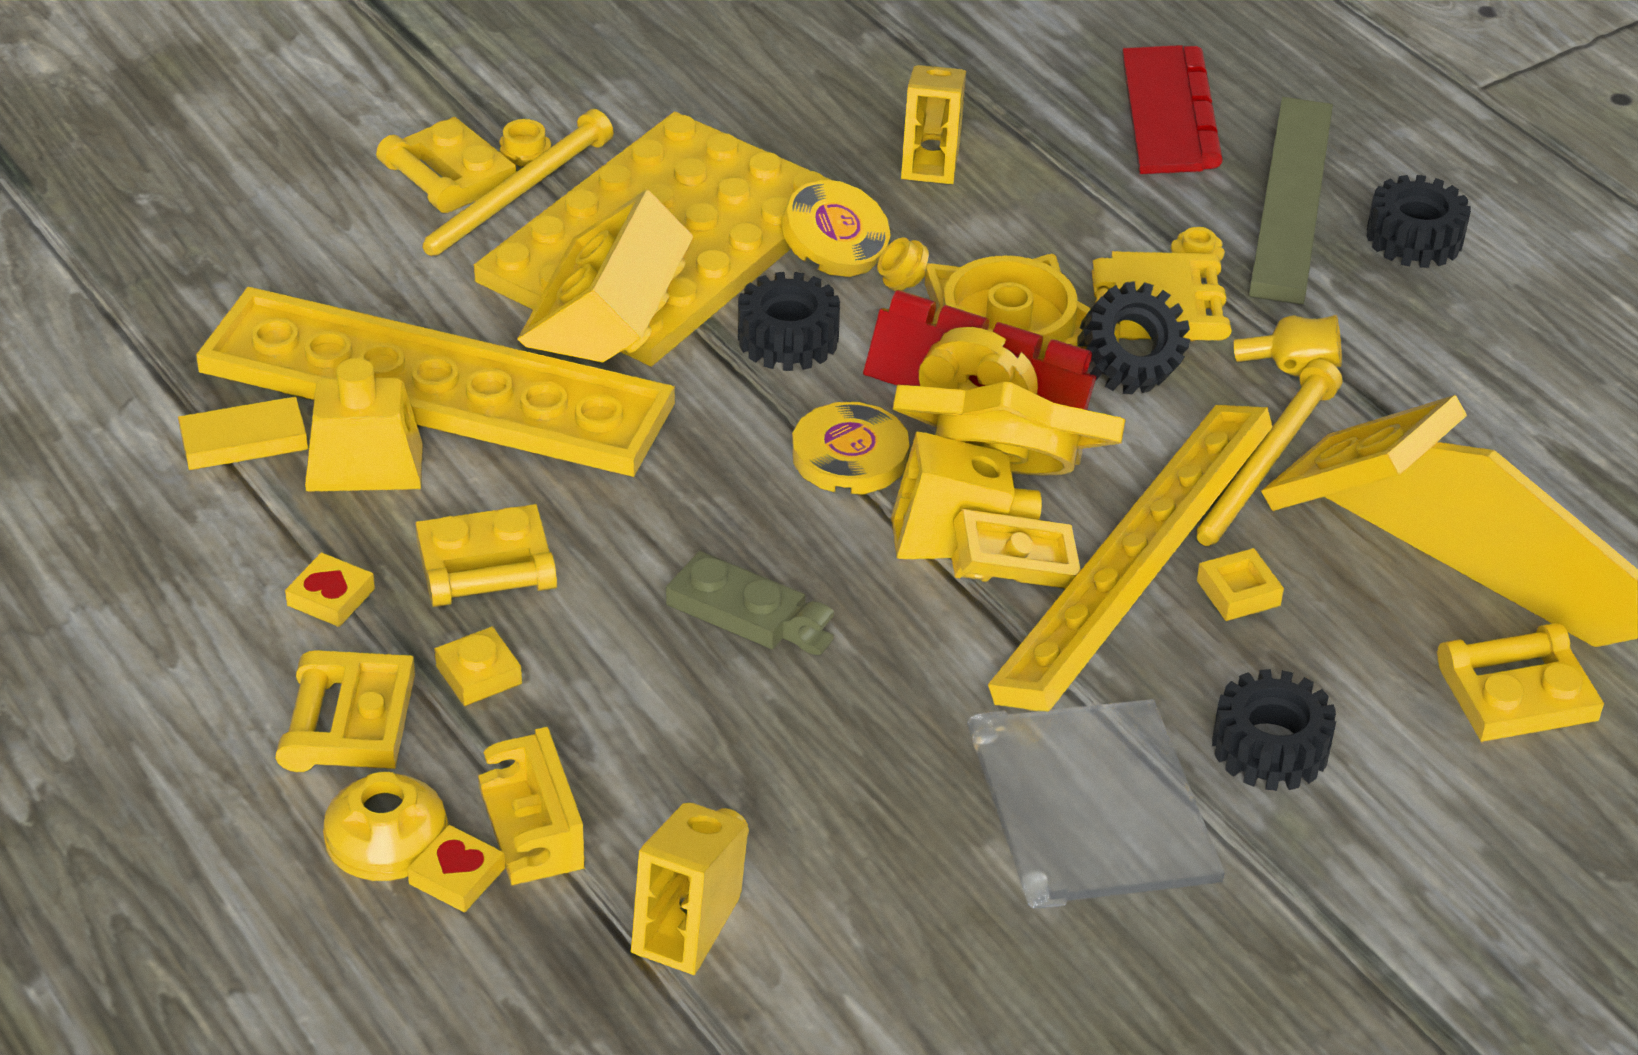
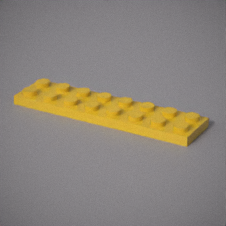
M253 287L245 289L196 354L200 373L312 400L315 398L316 383L321 379L337 378L336 369L342 361L350 358H363L372 363L374 378L396 377L404 382L417 425L631 477L635 476L675 404V386Z

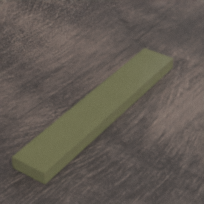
M1282 97L1249 292L1251 297L1300 305L1304 304L1333 104Z

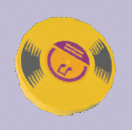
M821 179L803 184L792 193L781 219L783 236L793 253L804 262L808 257L811 261L820 264L817 270L835 276L852 277L869 272L876 266L891 236L888 219L878 203L861 189L841 181Z
M835 402L813 409L802 417L792 433L794 466L804 479L823 490L835 492L836 486L843 488L851 487V494H867L888 487L903 475L910 450L908 431L896 416L878 406L861 402Z

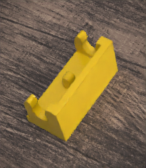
M548 727L535 729V734L501 741L486 748L483 753L487 764H497L508 759L516 760L507 768H496L478 775L479 790L499 850L505 854V868L511 886L585 869L583 822Z

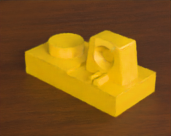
M962 509L953 520L958 546L951 558L955 578L960 579L963 577L987 582L992 577L1013 579L1021 583L1066 589L1081 571L1072 525L967 509Z

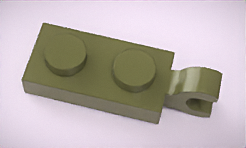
M699 551L666 586V605L772 650L782 639L798 645L810 654L821 655L834 640L833 634L822 630L834 617V611L830 607L816 601L805 604L804 593L702 551Z

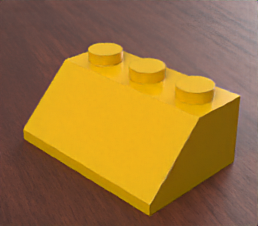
M646 189L572 239L517 339L528 348L598 362H605L622 350L628 354L634 352L650 336L652 329L648 325L653 315L667 302L669 294L666 292V289L670 282L684 268L686 261L683 256L693 235Z

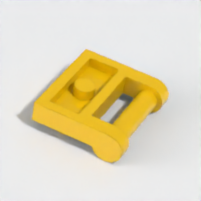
M455 116L439 121L433 126L403 139L398 135H388L379 143L376 150V156L380 162L389 169H398L428 194V201L442 213L452 212L477 201L516 173V165ZM420 160H423V161H424L427 165H429L433 170H435L438 174H440V175L442 176V178H441L440 176H438L434 171H432L428 166H426V165H425L423 162H421Z
M537 504L415 522L416 538L432 607L451 605V598L536 585L537 591L557 588L555 563L552 553L549 552Z
M1559 622L1541 625L1536 633L1472 644H1466L1463 640L1458 639L1442 642L1438 646L1437 658L1440 671L1481 742L1596 722L1600 719L1604 702L1573 654L1568 632L1564 625ZM1540 657L1544 662L1542 665L1478 676L1473 670Z
M320 650L304 653L299 659L296 671V679L300 686L289 731L284 733L279 739L275 757L277 763L282 768L293 772L308 771L315 764L395 769L415 677L414 656ZM334 683L341 684L331 731L316 732L325 690L329 689Z

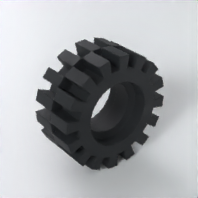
M1408 175L1398 177L1397 183L1390 178L1384 181L1383 187L1378 186L1372 199L1366 235L1368 241H1373L1372 248L1376 252L1385 250L1384 258L1393 261L1397 256L1401 257V265L1409 267L1411 260L1419 261L1420 268H1429L1431 260L1437 266L1446 264L1447 258L1453 261L1458 257L1459 251H1462L1471 206H1467L1468 199L1465 195L1458 196L1459 189L1451 185L1446 189L1443 188V180L1435 178L1432 184L1425 182L1426 176L1417 175L1415 181H1410Z
M776 272L775 280L770 281L764 275L757 278V286L750 282L744 287V293H740L738 298V341L740 349L743 353L749 351L748 358L755 363L764 358V367L770 369L774 368L776 362L783 363V371H793L794 363H800L803 370L812 368V359L822 364L827 360L828 353L834 354L837 349V343H839L840 299L838 295L834 296V289L829 284L821 287L822 279L815 276L808 282L804 281V273L794 272L793 279H785V272Z
M1135 281L1125 282L1120 289H1118L1117 285L1108 289L1089 310L1079 327L1083 331L1077 337L1078 347L1086 346V350L1092 352L1090 362L1094 361L1096 364L1089 374L1097 376V380L1104 373L1109 377L1104 387L1112 391L1120 383L1124 384L1123 394H1133L1139 387L1142 393L1151 391L1156 384L1159 386L1181 364L1185 358L1183 354L1189 348L1190 339L1183 338L1190 330L1188 320L1181 322L1176 320L1182 314L1183 309L1179 303L1169 308L1165 302L1171 295L1164 290L1157 297L1152 296L1151 293L1154 286L1152 284L1144 282L1137 291ZM1130 320L1141 325L1152 339L1151 353L1145 356H1135L1123 349L1114 335L1116 323Z
M1271 669L1259 670L1258 680L1256 681L1247 672L1239 676L1238 685L1230 681L1225 686L1224 695L1221 694L1219 698L1212 736V746H1216L1214 755L1218 762L1227 760L1225 771L1233 777L1239 772L1244 771L1243 783L1253 787L1258 778L1267 780L1266 790L1277 791L1279 781H1285L1288 790L1299 788L1301 777L1308 784L1317 779L1318 770L1323 772L1327 766L1337 721H1335L1336 710L1334 704L1327 705L1329 698L1327 693L1321 689L1312 694L1313 681L1304 677L1299 684L1293 683V673L1282 670L1281 679H1273ZM1254 725H1279L1294 734L1273 735L1259 730Z

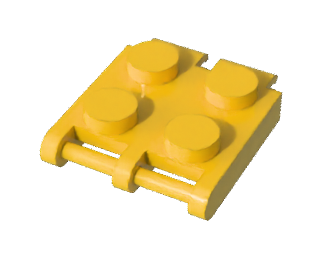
M1112 251L1111 258H1097L1093 260L1091 272L1094 296L1097 298L1095 303L1108 289L1116 285L1120 289L1125 282L1135 281L1137 291L1145 282L1154 285L1151 293L1152 296L1157 297L1162 290L1171 295L1165 302L1169 308L1179 303L1183 312L1176 320L1177 322L1188 320L1190 328L1183 338H1188L1190 341H1220L1227 339L1231 335L1230 320L1223 316L1222 306L1226 303L1225 289L1218 284L1217 275L1221 272V262L1217 255ZM1201 278H1206L1207 284H1202ZM1206 309H1211L1212 316L1206 315ZM1130 320L1118 322L1121 325L1119 338L1127 340L1151 339L1148 332L1138 323Z

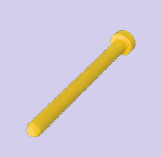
M590 109L577 120V129L425 237L422 245L424 252L429 256L440 255L590 145L596 148L602 147L613 138L614 134L608 117L597 109Z
M1322 359L1312 360L1307 364L1300 374V390L1197 528V540L1200 544L1210 546L1219 541L1320 400H1329L1335 396L1343 381L1342 375L1335 365Z

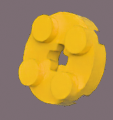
M961 327L948 331L939 342L932 345L919 369L921 387L958 390L978 388L968 379L970 375H975L979 383L986 386L1000 382H1011L1036 395L1038 389L1036 373L1026 356L1021 352L1017 359L1012 352L1003 347L1006 341L1005 338L981 328Z

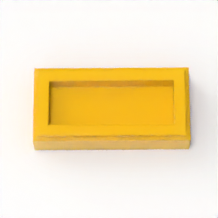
M296 396L178 416L180 434L189 470L308 449L306 431Z

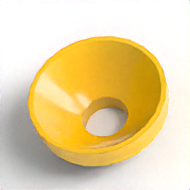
M377 772L352 782L339 791L331 800L325 812L323 836L328 855L344 872L357 878L371 881H391L408 877L407 868L448 826V820L442 800L436 791L426 783L407 775L393 772ZM390 793L402 799V803L396 809L386 813L372 812L364 807V803L376 794Z

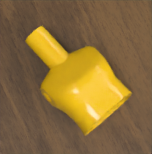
M1337 314L1320 319L1304 318L1296 315L1287 316L1277 323L1272 335L1235 339L1234 354L1236 362L1273 358L1278 369L1300 377L1301 372L1310 361L1316 359L1326 360L1336 367H1342L1341 337Z

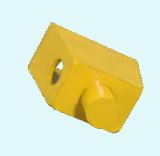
M923 65L913 67L907 90L901 179L954 184L962 128L966 81L965 70ZM926 140L940 141L939 147L941 150H927L921 146V143Z
M350 358L342 361L336 369L337 378L321 379L316 383L305 482L306 491L421 489L423 443L404 382L396 377L374 378V367L366 359Z
M916 432L891 515L896 558H952L958 547L953 520L962 509L1039 520L1042 507L1041 493L1039 490L1014 488L1009 457L1002 451L925 432Z
M682 803L639 850L631 953L692 975L696 974L736 906L742 891L746 844L749 833L748 824L742 815L728 808H721L715 811L694 803ZM681 908L687 909V914Z

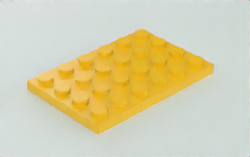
M674 111L474 264L475 282L534 310L572 239L648 189L693 235L683 256L686 264L682 271L670 282L666 289V292L669 294L667 302L653 315L648 325L652 329L650 336L634 352L628 354L624 350L621 351V353L652 367L739 294L747 284L752 283L791 250L783 236L781 219L792 193L805 183L821 179H831Z

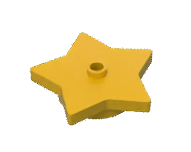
M1046 254L1034 259L1007 255L991 256L974 260L962 267L934 263L926 265L925 287L930 300L936 302V311L932 324H937L942 307L948 305L989 318L988 330L992 332L996 323L1001 322L1042 335L1043 343L1038 357L1044 359L1051 339L1078 347L1077 337L1083 331L1079 327L1091 308L1078 301L1074 286L1061 273L1057 257L1054 254ZM1116 323L1114 335L1119 343L1121 325Z
M1000 382L969 390L897 385L892 408L897 412L936 427L935 435L1002 451L1009 457L1011 473L1050 476L1070 473L1074 470L1075 465H1080L1084 448L1121 444L1125 426L1124 418L1056 404L1011 382Z

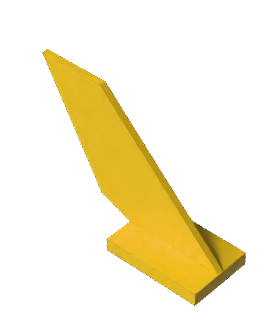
M1456 395L1330 433L1261 490L1272 511L1325 497L1550 623L1559 622L1563 624L1568 633L1593 647L1638 639V569L1495 450L1438 442L1467 416Z

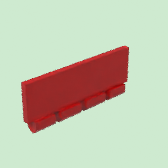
M1183 45L1123 48L1122 57L1139 173L1201 172L1203 169L1219 167L1222 164L1223 158L1203 50L1198 46H1184L1183 50Z
M896 290L889 309H879L863 375L896 386H920V365L933 344L939 342L945 333L955 328L975 327L988 330L989 318L944 305L940 311L937 324H932L936 311L935 301ZM996 323L993 332L1006 339L1003 347L1012 352L1017 359L1022 352L1031 362L1037 377L1038 396L1056 404L1084 410L1088 409L1097 377L1087 373L1092 357L1091 351L1051 339L1044 359L1038 357L1043 343L1042 335L1005 323ZM969 376L968 379L978 387L986 386L979 383L977 376Z

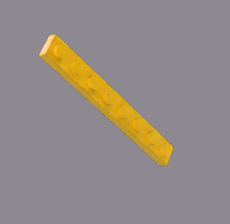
M1215 405L988 683L994 705L1023 708L1030 711L1049 712L1272 429L1268 407Z

